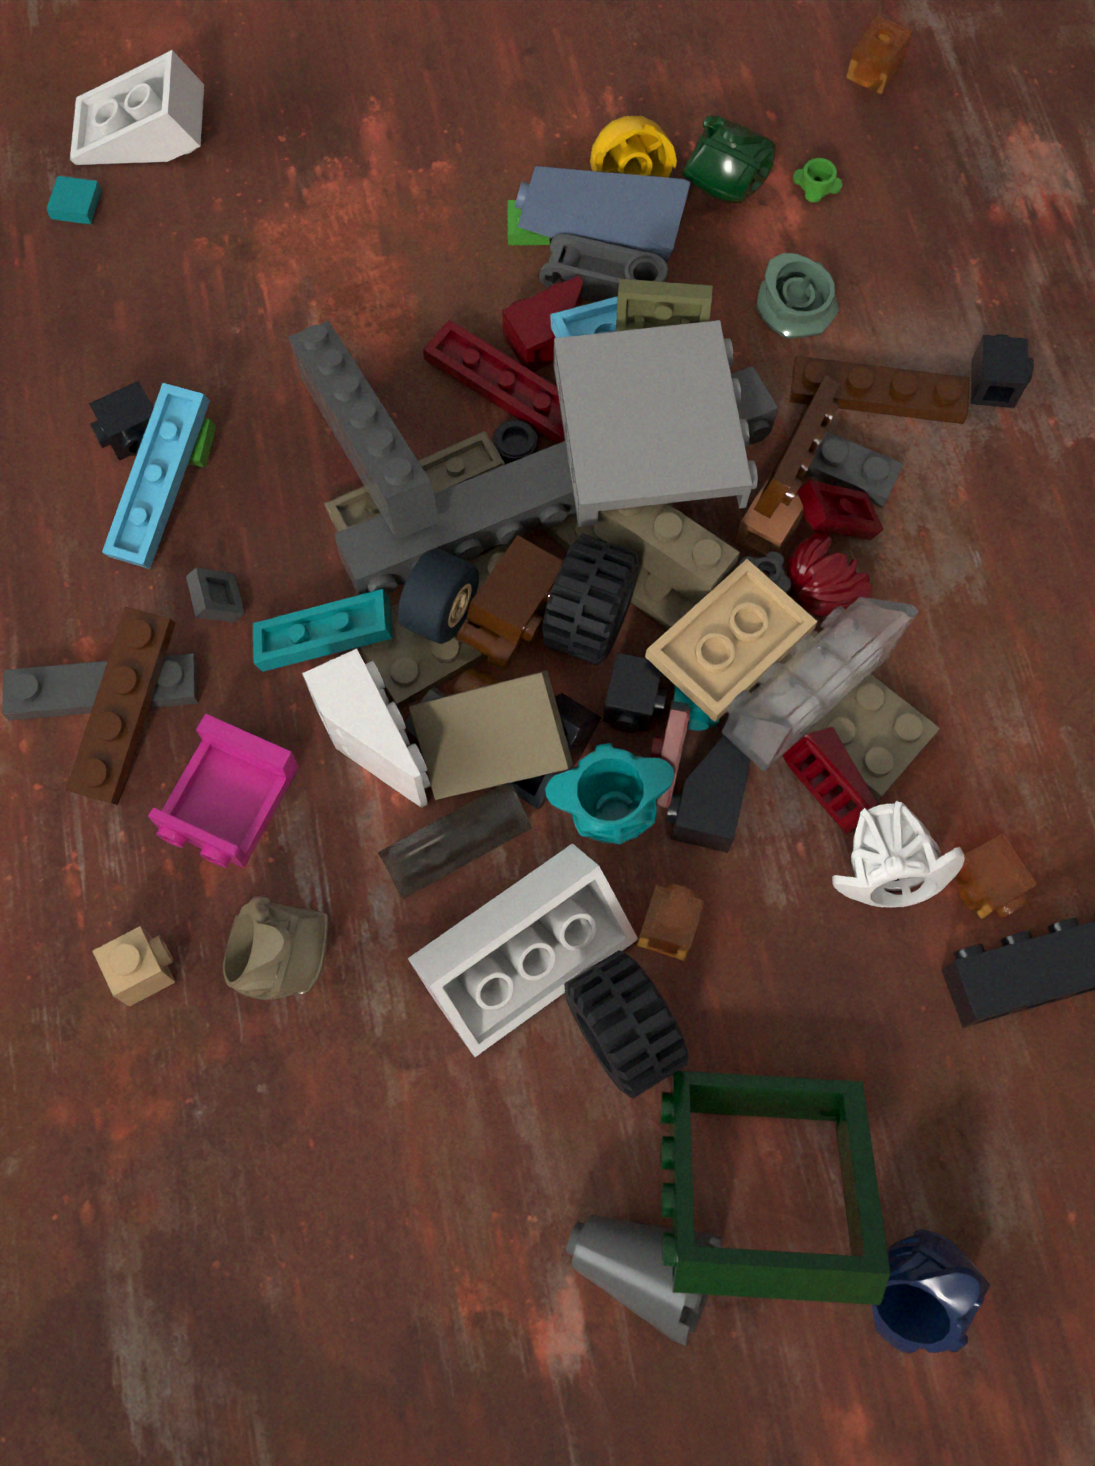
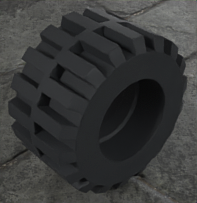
M584 533L580 535L570 546L555 579L543 620V645L596 665L605 660L618 637L635 589L640 568L638 552Z
M618 950L564 983L566 1001L583 1036L613 1083L629 1097L635 1098L688 1065L686 1043L670 1009L642 967L623 951Z

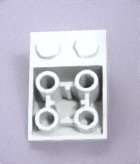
M354 649L302 673L317 712L335 748L421 808L428 805L424 790L431 786L425 772L427 771V766L416 744L410 745L404 731L406 726L396 704L394 702L389 703L383 689L385 684L375 663L371 661L365 664L358 650Z

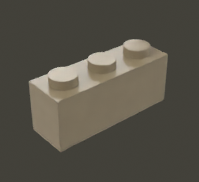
M668 503L598 511V521L594 527V534L604 541L638 552L640 566L695 604L700 602L735 570L740 553Z

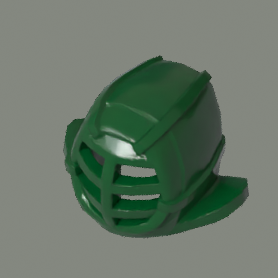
M707 116L703 122L704 130L683 169L682 175L690 183L717 200L727 203H741L746 197L754 194L766 181L774 163L776 144L768 138L721 116Z

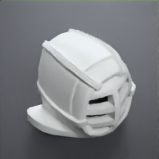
M896 801L892 804L878 805L868 810L864 808L860 812L853 838V852L851 854L852 867L856 878L834 875L832 876V884L835 889L848 898L871 906H911L923 902L942 891L959 873L965 857L961 847H956L942 856L938 844L933 840L929 831L918 817L904 803ZM922 884L918 890L911 893L910 889ZM887 891H902L903 895H895Z

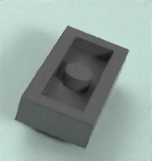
M826 432L813 453L815 457L805 475L826 484L866 492L871 503L884 508L904 463Z

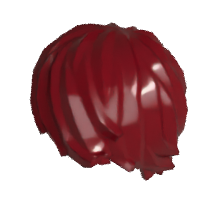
M815 531L811 537L802 541L795 548L788 560L787 577L791 579V595L795 597L796 603L805 611L815 615L829 616L848 614L850 610L860 607L863 609L868 608L870 602L873 601L870 591L872 585L868 581L869 574L867 572L856 573L858 560L852 559L848 565L846 553L841 554L837 552L829 554L827 551L832 541L831 537H827V532Z

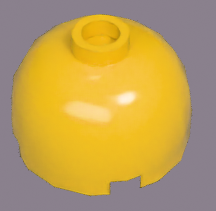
M623 116L611 121L600 131L595 140L590 159L592 171L666 178L671 174L672 167L676 168L677 162L674 146L669 137L657 123L643 116Z

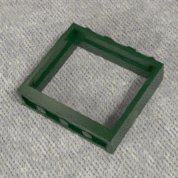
M677 1071L672 1075L670 1092H661L660 1124H669V1136H662L660 1168L670 1170V1183H662L661 1217L671 1218V1233L663 1232L662 1260L663 1266H672L673 1293L880 1305L891 1273L863 1081ZM690 1113L835 1121L851 1255L695 1246Z

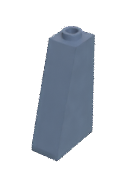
M535 166L530 184L521 182L514 207L522 209L518 227L549 238L562 233L571 234L642 252H652L659 255L667 263L674 248L690 181L678 178Z

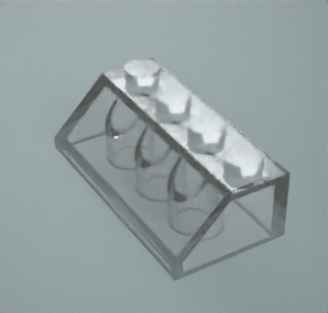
M859 597L846 610L841 605L838 606L824 620L821 625L823 630L816 637L808 633L794 646L790 652L793 657L784 665L779 661L773 663L760 677L758 682L761 685L754 692L750 693L745 689L732 700L726 708V712L730 716L722 733L765 772L889 658L919 610L912 604Z

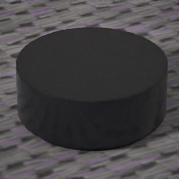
M509 420L499 425L495 430L493 444L504 463L509 464L536 453L538 438L535 429L529 423L522 420Z

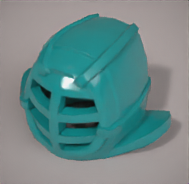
M611 743L596 745L595 751L581 759L577 767L551 778L545 788L547 799L554 807L572 814L575 828L580 836L602 843L620 845L628 840L637 838L655 824L657 816L656 799L671 787L674 779V770L667 761L661 758L635 757L632 752L614 748Z

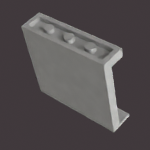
M720 320L554 338V370L578 527L597 525L598 511L737 495L739 508H746L751 489L757 488V468L754 460H747L745 447L749 446V427L746 419H739L737 406L741 405V387L738 378H731L729 366L733 365V347L731 339L723 337Z

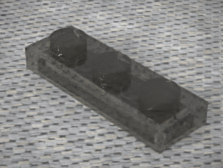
M506 783L381 850L378 854L398 893L404 899L528 831L532 827L515 789L510 783Z

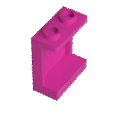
M205 713L196 729L202 741L162 811L153 807L148 817L159 829L156 835L166 842L183 848L185 843L188 842L202 849L200 855L220 867L226 868L229 862L245 868L299 766L291 751Z

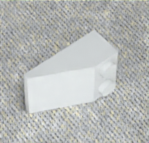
M171 50L76 97L70 160L75 165L168 162L183 154L193 152L196 148L201 147L204 84Z

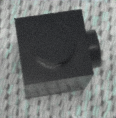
M1004 334L983 335L971 360V404L1015 408L1033 375L1034 359L1028 357V339L1010 337Z
M139 381L89 403L97 418V421L90 423L102 449L111 445L119 461L129 456L137 455L153 411V406Z
M618 652L616 654L604 706L603 722L611 723V726L619 731L636 733L639 730L649 732L652 716L662 718L668 690L659 688L662 672L648 659Z

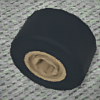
M432 549L427 551L413 567L404 585L398 607L399 623L404 628L436 643L443 644L449 642L465 622L470 602L477 593L479 584L478 569L474 564L443 550Z

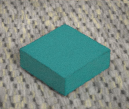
M57 176L46 208L50 219L91 224L102 192L98 181Z

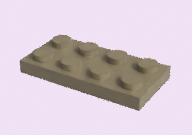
M501 544L470 562L475 565L479 572L477 592L510 545ZM399 602L391 606L393 639L358 647L367 663L371 661L375 663L385 684L384 689L396 704L398 710L425 696L431 688H438L489 658L462 641H457L458 633L449 642L439 644L404 628L399 623ZM546 607L541 613L542 617L545 615Z

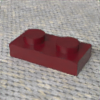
M809 480L797 491L804 507V517L814 530L868 540L873 539L884 530L866 492Z

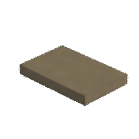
M547 670L409 706L435 800L567 770L574 766Z

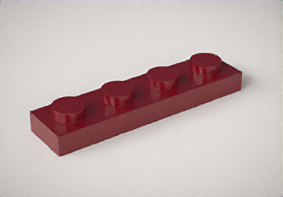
M450 319L423 348L424 360L517 419L529 423L536 431L553 442L559 444L565 441L557 386Z

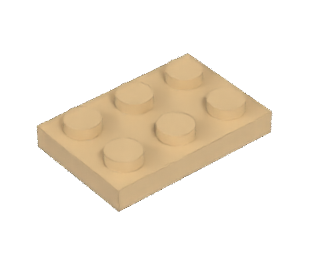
M746 559L646 650L645 657L716 722L814 630L818 621L753 563Z

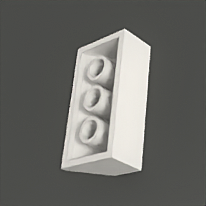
M572 843L410 956L408 960L467 1048L476 1057L565 993V982L618 950L623 951L637 941L638 938L600 866Z

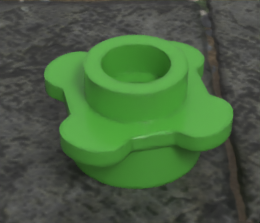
M824 158L809 160L805 164L804 169L796 170L793 175V182L802 187L806 200L810 202H819L825 195L829 193L837 194L842 188L841 179L836 178L837 170L835 165Z

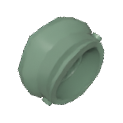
M782 253L768 261L764 276L765 280L761 282L756 309L764 323L772 331L786 339L822 334L839 312L835 295V283L830 273L824 269L820 262H814L807 257L794 253Z

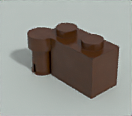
M517 535L471 600L467 621L460 628L456 640L462 641L488 656L489 663L506 671L518 653L523 640L531 643L539 632L544 620L541 613L548 604L563 560Z

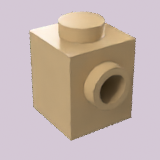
M141 926L93 950L112 995L129 1007L175 983L168 967L169 964L173 963V958L167 945L160 935L153 938Z

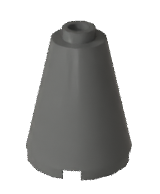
M590 1215L585 1224L578 1221L571 1232L566 1248V1253L573 1256L572 1268L672 1341L688 1347L690 1332L695 1333L708 1295L673 1293L672 1266H663L662 1260L663 1232L671 1233V1227ZM694 1230L695 1246L723 1247V1237L713 1233Z

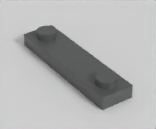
M194 653L165 656L149 708L198 704V663ZM107 661L4 670L2 714L10 721L91 713Z

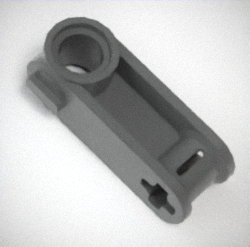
M562 233L552 238L549 247L551 255L548 263L541 267L539 278L542 284L549 288L554 283L565 282L580 276L583 280V299L598 302L618 296L619 279L666 282L669 266L659 255L652 252H642Z

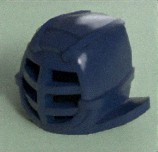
M919 1229L912 1236L897 1241L888 1247L887 1252L891 1274L881 1304L872 1305L877 1333L894 1348L906 1354L915 1352L919 1348H924L930 1353L947 1350L951 1352L959 1351L968 1344L966 1332L976 1312L983 1304L984 1297L990 1287L986 1278L951 1241L940 1234L928 1230Z

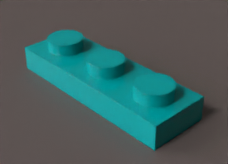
M383 589L255 622L253 623L254 664L264 672L393 639L390 597Z

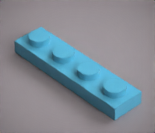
M162 383L102 550L103 554L113 559L151 569L210 403L205 394Z

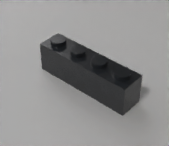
M1076 917L1048 926L1049 934L1032 938L1030 931H1023L1001 939L1003 947L985 951L983 944H977L954 952L955 960L941 971L962 1028L1095 991V921L1079 925Z

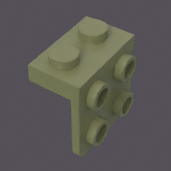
M619 279L616 331L707 322L710 318L713 286Z

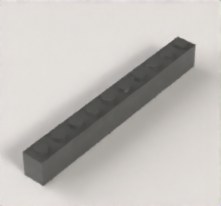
M750 366L731 374V378L739 379L741 387V405L737 406L739 419L747 420L749 444H755L765 439L772 432L778 406L755 368ZM561 442L434 493L440 523L402 539L396 540L382 515L335 533L339 556L357 594L361 595L383 589L387 595L392 593L397 586L406 583L413 567L429 550L440 549L469 562L477 558L484 550L499 544L510 545L517 535L523 537L526 533L540 527H554L563 522L567 516L576 513L566 442Z

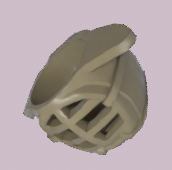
M254 896L249 903L240 909V914L235 916L223 960V973L226 984L247 997L260 1000H274L297 993H308L318 981L324 967L328 937V914L312 909L270 903L269 898Z

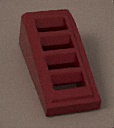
M833 726L805 735L783 754V758L792 772L845 834L856 830L860 812L864 808L868 810L878 806ZM838 785L844 789L841 793L837 788ZM851 800L857 804V807L852 811L847 806V803Z

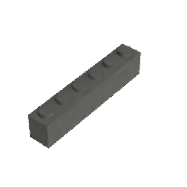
M327 321L319 325H312L301 332L288 336L303 383L396 540L440 523L431 480L331 323Z

